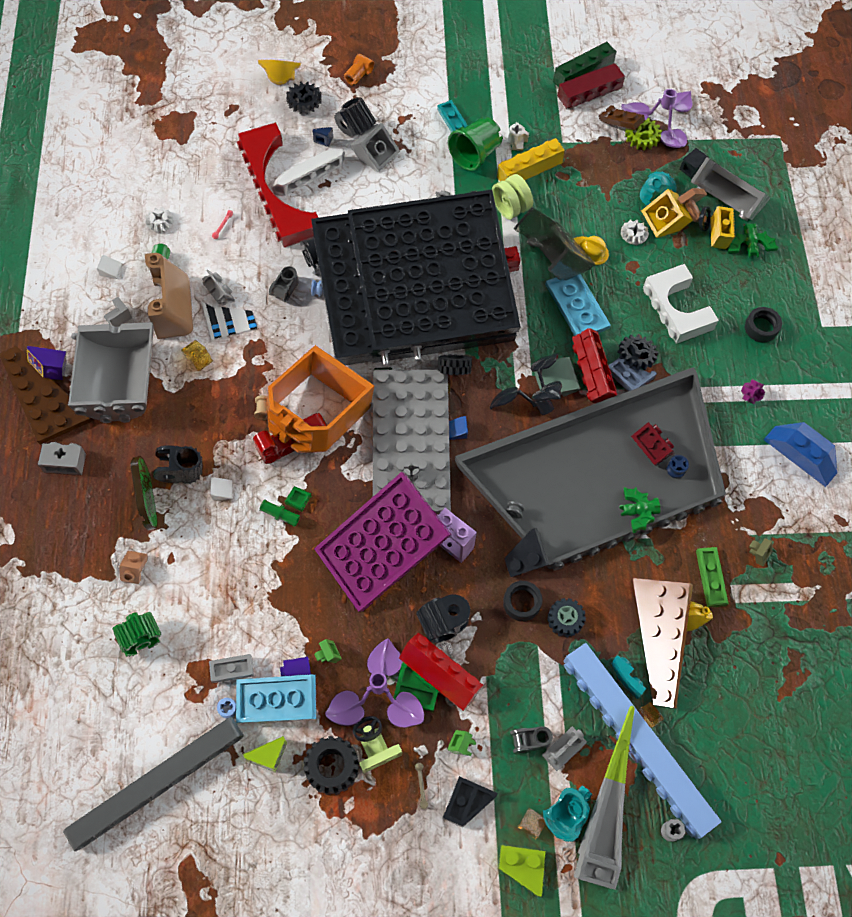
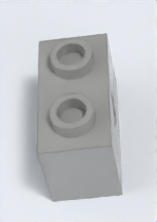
M51 442L50 444L43 443L38 466L46 473L82 475L86 453L80 445L74 443L69 445H61L56 442Z

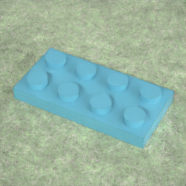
M578 269L546 281L545 285L574 336L579 333L581 334L587 328H591L598 333L610 329L609 321Z
M316 675L236 680V723L316 719Z

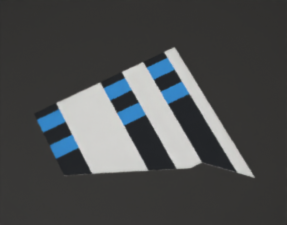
M201 301L211 340L257 329L253 311L218 306L212 307Z

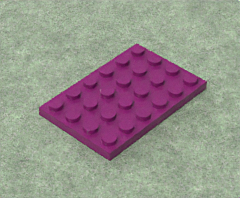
M400 472L314 549L358 612H362L452 534L404 472Z

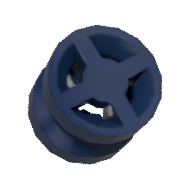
M681 455L672 457L667 465L669 476L676 479L683 477L689 468L688 460Z

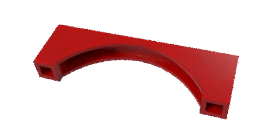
M274 122L238 133L239 141H236L238 149L243 151V161L249 165L247 166L249 175L254 177L252 179L254 187L260 191L258 192L260 201L265 203V213L271 217L269 221L272 229H276L277 241H281L285 248L312 237L311 219L319 218L316 211L312 213L302 211L284 203L272 193L265 181V172L270 158L280 146H283L282 135L277 123Z

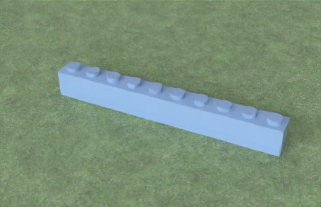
M587 643L566 656L563 661L565 663L564 667L570 675L573 674L578 680V687L581 691H586L590 697V703L595 709L601 711L604 715L602 716L604 722L609 727H613L618 739L628 709L634 705ZM635 708L629 745L630 757L634 762H639L643 768L644 776L649 781H653L659 796L663 800L666 799L671 805L670 810L673 815L683 821L685 824L684 829L688 835L696 840L702 838L720 824L721 820Z

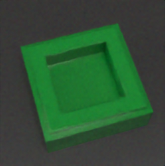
M294 486L286 498L285 504L303 512L312 497L311 493Z

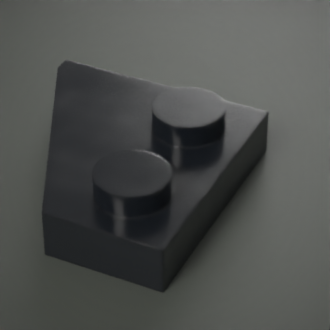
M537 528L531 529L504 558L510 577L549 565Z
M459 776L442 819L463 828L491 803L498 793Z

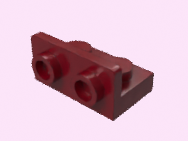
M648 422L631 437L651 462L657 466L670 454H675L672 450L675 446L668 438L664 440L660 434L663 432L656 424L652 426Z

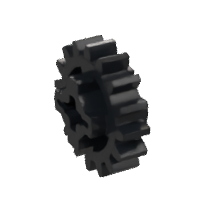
M300 81V85L294 83V88L289 87V91L286 92L287 104L289 108H293V112L299 110V114H302L303 111L308 114L309 110L314 112V108H319V104H322V94L319 91V87L315 88L314 83L309 85L308 81L305 84Z
M631 334L629 338L624 337L623 341L620 342L617 353L620 354L619 359H624L623 364H630L629 368L635 366L636 370H639L640 367L646 370L647 367L651 368L658 358V351H655L657 346H652L653 341H646L645 336L642 339L638 334L636 337Z

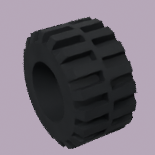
M328 736L327 739L322 737L318 743L314 742L312 748L307 750L306 758L304 757V772L311 786L318 792H323L326 795L340 794L339 792L347 791L348 787L355 783L354 780L358 777L359 761L354 747L347 740L344 741L341 737L334 738L333 736ZM329 754L340 755L345 763L342 773L334 778L324 777L319 771L320 761Z

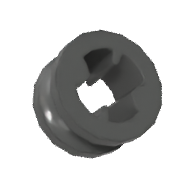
M514 501L508 502L506 512L513 518H522V512L525 509L524 505Z

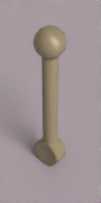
M417 763L415 769L418 771L421 795L420 807L421 809H426L428 802L425 800L422 776L423 764Z

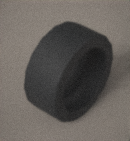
M758 307L752 310L746 319L745 331L754 341L761 343L770 342L780 332L782 319L775 310L768 307ZM755 318L766 319L773 325V330L771 332L761 331L754 325L753 320Z
M528 581L512 583L507 588L503 598V607L506 613L517 621L533 619L539 613L542 605V594L539 588ZM525 590L533 595L534 606L530 611L519 612L513 608L511 597L516 591Z

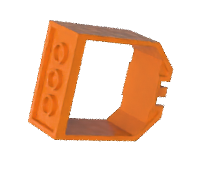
M315 345L268 386L267 416L269 432L276 437L280 434L279 440L283 443L293 439L295 442L291 445V448L298 453L326 452L371 408L374 385ZM310 375L351 402L327 426L311 427L303 419L279 404Z

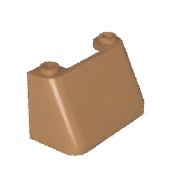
M159 253L145 254V263L151 272L154 286L160 285L162 287V298L155 299L148 305V317L150 322H153L157 339L189 335L193 331V316L188 275Z

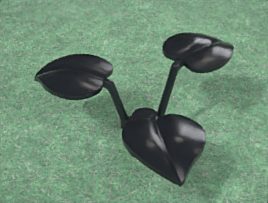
M555 353L542 357L532 364L530 369L532 372H538L542 389L533 394L532 399L514 386L498 393L492 400L490 409L505 405L513 401L517 395H521L533 407L537 406L541 415L552 412L554 406L551 400L561 399L562 383L555 381L545 385L542 370L550 368L556 362L558 354Z

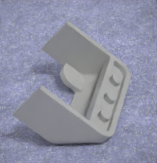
M709 158L705 159L691 180L692 183L697 185L698 189H704L740 212L739 217L746 221L748 219L753 220L770 199L767 194L759 191Z

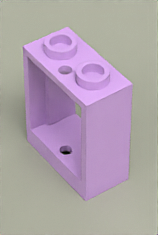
M444 508L438 517L452 535L439 546L462 563L474 549L477 532L448 509Z

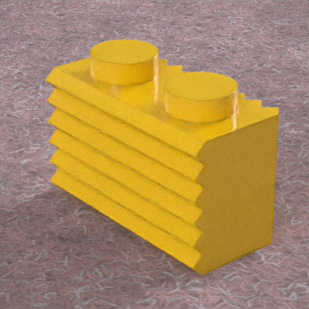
M717 207L712 217H710L711 246L713 248L727 249L734 239L735 221H733V208Z

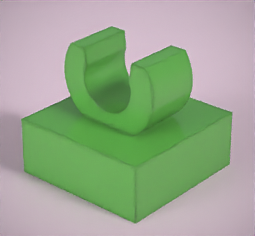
M328 639L319 643L322 650L314 654L318 662L320 660L321 662L327 660V662L336 663L342 659L334 641Z
M455 730L447 750L454 754L471 756L472 753L467 748L469 744L476 745V742L472 739L473 735L469 732Z

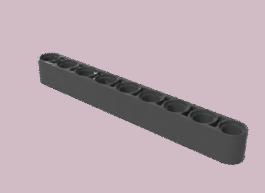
M230 717L65 828L63 833L73 851L84 848L240 741L244 734L234 718Z

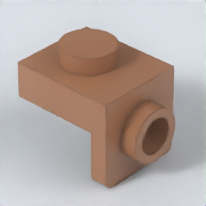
M128 550L119 565L120 580L139 584L141 581V571L148 560L147 554Z

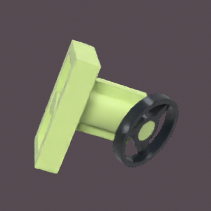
M373 716L362 718L353 727V735L358 741H361L368 759L359 762L363 774L402 756L399 744L389 749L387 748L381 735V721ZM373 721L371 724L358 728L364 722ZM379 723V728L375 729L376 724Z

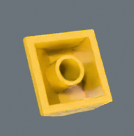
M669 189L642 210L644 217L657 238L678 232L693 221L685 205L680 203L679 195Z

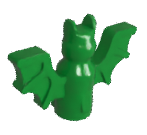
M746 224L743 227L744 234L736 233L735 239L729 245L728 254L739 253L741 245L745 243L747 245L748 257L756 256L758 258L759 247L757 243H761L766 251H777L778 246L775 244L776 239L770 238L766 231L757 233L756 224Z
M624 487L625 500L637 503L620 505L619 509L624 510L621 516H634L638 514V518L631 520L632 531L636 533L638 530H646V526L654 522V517L651 514H660L661 512L659 498H653V500L649 501L647 499L648 493L639 492L637 487L634 489Z

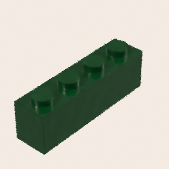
M606 41L555 67L553 82L559 88L561 83L614 64L617 51Z

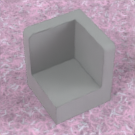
M119 297L112 300L115 309L104 315L105 320L114 327H119L121 324L132 319L128 308Z

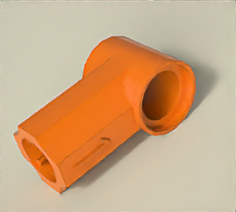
M358 54L354 59L353 65L344 74V79L350 85L356 84L365 74L368 75L372 72L375 64L374 61L362 54Z

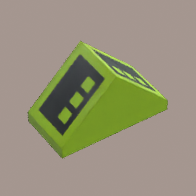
M284 736L243 755L247 762L276 772L287 742Z

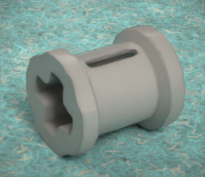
M671 819L665 822L661 827L663 838L670 842L681 839L685 834L684 824L678 819ZM675 826V834L672 835L670 827Z

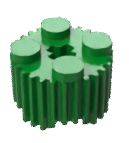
M137 612L126 616V622L112 628L119 647L126 657L135 656L138 654L137 650L146 647L151 649L160 643L161 631L151 612H146L142 615H138Z

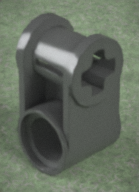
M287 266L281 270L269 288L270 296L275 295L281 298L283 302H287L290 299L291 294L299 284L297 271L294 267Z
M541 726L510 731L515 746L513 753L521 754L546 749L552 741L553 735L551 730ZM539 733H544L547 735L548 741L541 743L537 740L536 736Z

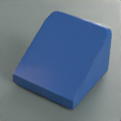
M466 416L449 421V440L466 439L468 436Z

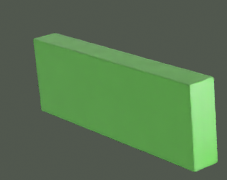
M717 547L697 549L696 554L707 607L727 606L729 603Z

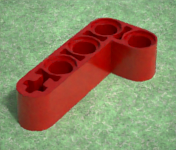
M315 413L303 419L311 427L327 426L320 413ZM267 430L261 431L253 437L255 448L265 464L273 463L294 452L295 450L291 448V445L295 441L290 439L283 443L279 440L280 434L276 437L270 435Z

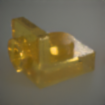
M197 340L181 349L183 355L193 363L198 371L213 362L207 349Z

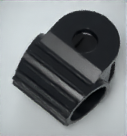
M360 97L353 98L344 103L341 110L334 115L338 128L347 136H360L377 122L363 98Z
M173 445L156 448L155 456L161 461H169V467H157L153 471V477L156 480L166 483L182 482L184 484H191L193 482L196 483V480L200 479L203 463L201 453L197 451V448ZM188 462L196 464L192 468H184L181 466Z
M451 594L443 598L437 597L418 609L416 614L428 640L431 643H439L456 637L458 633L466 628L470 616V605L464 597ZM449 613H456L457 616H451Z

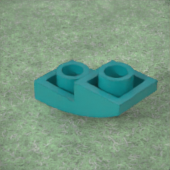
M617 655L611 663L613 669L625 688L638 699L646 688L640 679L630 676L634 669L631 663L626 658H620Z

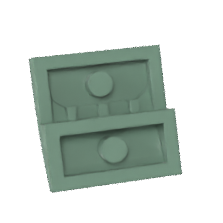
M570 357L559 358L550 368L542 370L545 385L555 381L562 383L561 394L563 397L581 390ZM535 371L534 373L539 385V389H542L538 372Z

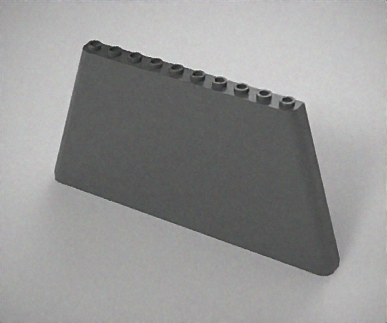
M694 367L455 456L458 468L522 539L531 529L537 528L549 563L547 568L554 571L563 568L566 563L571 562L573 564L579 562L586 555L594 556L606 547L607 549L614 548L621 541L629 542L641 533L646 535L656 527L664 528L673 520L681 521L688 517V514H699L708 506L716 507L722 503L721 500L726 495L700 383ZM648 422L652 426L656 424L663 432L660 434L664 440L668 438L675 446L672 449L675 454H670L657 466L651 462L631 437ZM675 455L684 456L689 462V468L685 475L678 479L672 478L667 473V465ZM624 487L628 489L637 487L639 492L648 493L647 499L649 501L653 500V498H659L661 512L660 514H651L654 517V522L649 523L646 526V530H638L636 533H633L631 520L638 518V514L634 516H621L624 510L619 509L620 505L637 503L625 500ZM514 501L524 505L525 509L522 512V518H513L506 512L508 502Z

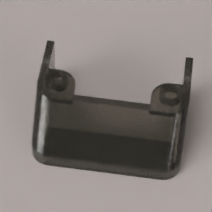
M531 207L514 227L515 231L528 239L526 242L532 248H539L551 261L552 265L548 270L559 280H568L590 270L595 265L594 261L558 222L534 207Z

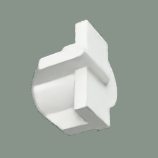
M516 122L509 129L508 141L512 145V150L523 151V144L528 142L529 133L525 131V127Z

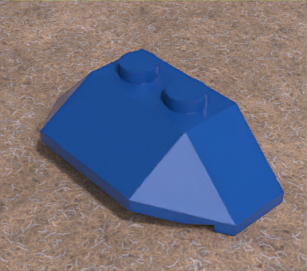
M805 422L775 426L764 438L765 442L824 487L838 473L835 445Z

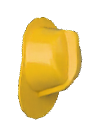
M580 236L569 242V252L578 259L594 265H601L608 260L609 252L606 244L598 236Z

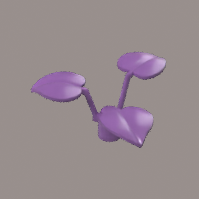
M666 89L663 97L658 99V102L651 111L646 104L641 102L621 105L622 110L642 114L645 120L649 118L648 115H652L661 104L663 109L669 110L668 131L661 133V142L675 148L686 146V134L680 129H671L672 110L674 108L678 112L689 111L692 108L691 91L677 93L673 89Z
M389 639L377 645L368 658L367 666L372 675L369 679L370 686L367 687L362 700L359 701L357 694L351 691H343L337 694L325 713L329 720L344 726L358 723L364 717V710L361 705L364 704L372 691L375 694L386 693L393 703L387 710L388 718L393 725L406 728L423 722V708L413 694L401 692L395 700L387 688L386 676L397 674L402 665V661L399 659L400 653Z

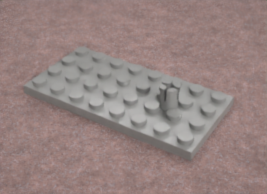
M373 370V496L400 472H404L435 513H441L444 508L451 512L448 374L440 373L438 370Z

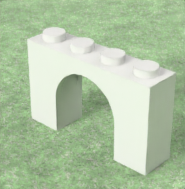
M685 264L647 277L643 286L645 294L651 299L653 308L659 313L661 322L666 325L669 336L674 339L676 344L714 330L719 321L710 306L695 312L684 313L676 310L669 303L668 296L670 294L689 288L693 277Z

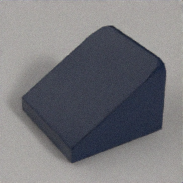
M324 127L312 130L313 142L329 147L333 140V128Z

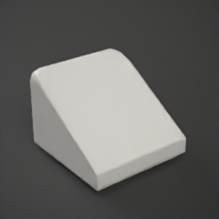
M102 255L97 266L100 276L117 279L122 263Z
M212 477L210 492L212 500L232 499V480Z

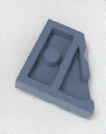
M618 358L608 365L612 377L627 391L646 385L657 375L656 372L651 371L649 373L642 370L641 367L639 370H636L635 366L629 368L630 364H623L624 359Z

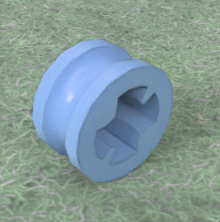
M312 280L311 296L317 294L318 297H321V281L316 282Z
M223 698L218 702L217 711L225 719L233 717L236 714V703L231 698ZM230 703V706L233 707L232 710L224 713L225 711L222 709V706Z

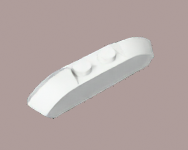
M327 150L310 157L308 160L280 174L274 181L271 189L278 195L286 196L343 166L345 150Z

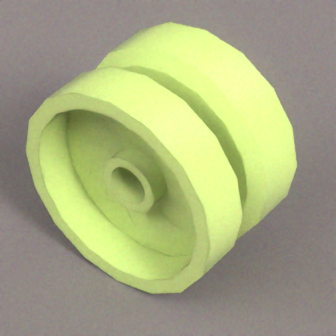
M514 174L505 181H500L493 185L492 191L495 205L506 219L511 220L533 207L531 190L526 181L518 174Z

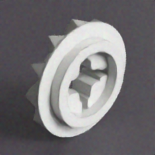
M155 207L153 211H149V214L145 216L146 226L155 232L165 231L173 224V215L169 209L165 210L163 207L161 209Z
M629 220L628 223H624L621 229L622 238L634 245L645 242L649 235L648 227L644 226V222L639 223L638 220L635 222ZM633 229H637V234L635 236L633 233Z

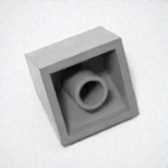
M383 123L372 126L350 145L358 159L376 172H379L400 152Z

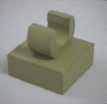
M765 538L760 544L753 540L749 546L751 548L749 553L755 556L756 563L764 566L773 551L772 541Z

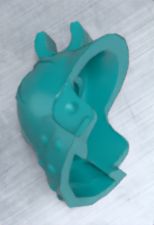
M656 171L649 174L640 191L641 201L648 206L667 189L676 193L677 186L674 178L664 172Z
M583 785L578 791L573 788H565L561 792L558 801L549 809L543 810L544 821L549 830L557 838L566 842H572L578 838L582 830L581 827L588 819L590 807L587 802L593 794Z

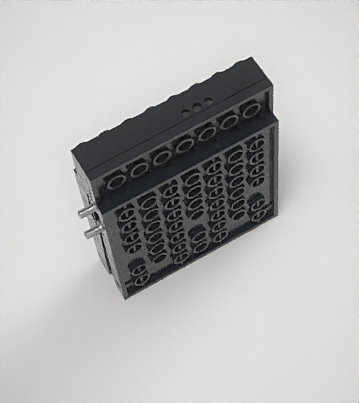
M492 189L348 210L346 214L311 219L334 358L345 366L371 361L372 363L383 362V366H386V364L389 365L391 360L415 357V360L418 361V358L421 360L423 355L515 341L517 337L516 332H519L521 326Z

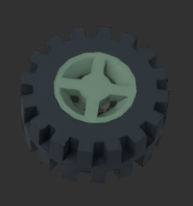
M563 598L561 601H556L548 614L549 627L553 629L554 633L557 632L560 637L562 635L565 638L575 636L576 633L580 632L585 623L586 617L585 610H582L583 606L578 605L576 600L573 602L571 598H568V600Z

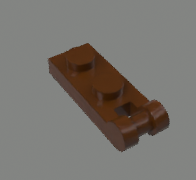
M610 105L606 112L603 111L599 114V119L603 123L635 130L645 122L644 115L619 110L613 105Z

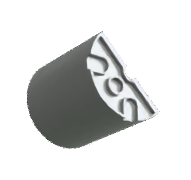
M153 322L123 323L119 327H114L110 324L78 325L68 404L75 411V414L98 419L103 423H110L111 421L130 422V419L137 418L146 411L154 331Z

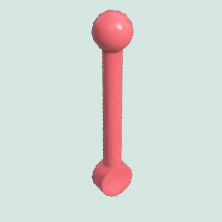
M228 210L227 216L217 231L212 233L214 239L219 237L221 229L229 217H232L233 211Z

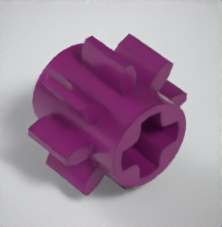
M753 379L751 383H745L741 390L744 395L742 399L752 404H755V401H761L765 395L764 384Z

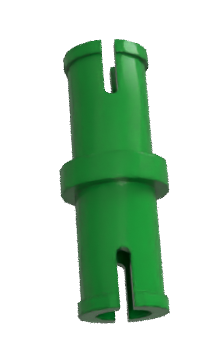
M266 499L263 500L259 511L273 516L275 520H282L294 527L300 519V515L286 510L282 505L277 506Z

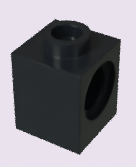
M695 148L683 158L679 170L693 179L705 159L709 157Z

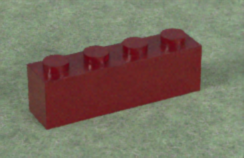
M614 63L559 84L557 97L566 109L576 107L597 97L605 96L610 92L618 91L623 87L625 75L617 64Z

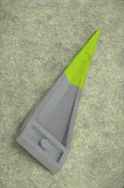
M630 706L578 850L580 855L574 877L614 890H616L621 871L624 793L635 711L634 706Z

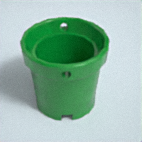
M481 117L466 127L452 131L448 136L447 144L454 161L465 170H477L485 162V158L502 144L503 136H499L498 132L501 130L499 125L489 117L485 119Z

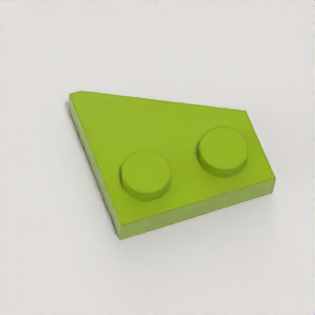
M501 845L499 870L533 892L537 897H542L545 851Z

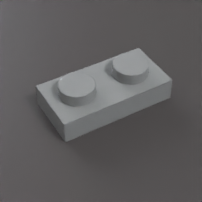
M251 654L209 661L212 683L254 676Z

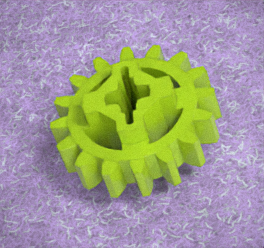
M647 118L635 130L626 128L625 137H627V142H631V147L636 145V149L640 147L643 150L646 147L652 149V146H657V143L660 141L662 130L659 129L660 125H655V120L650 122V118Z

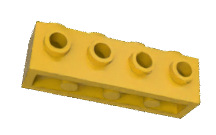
M556 138L546 141L540 146L533 147L498 164L497 178L499 181H505L508 177L518 174L524 180H527L562 164L565 149Z

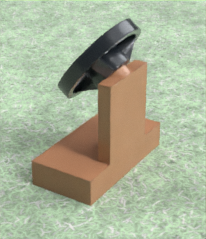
M692 188L678 199L681 204L686 206L693 221L699 222L700 230L707 231L711 222V209L704 206L700 212L696 205V202L705 197L707 193L704 189Z

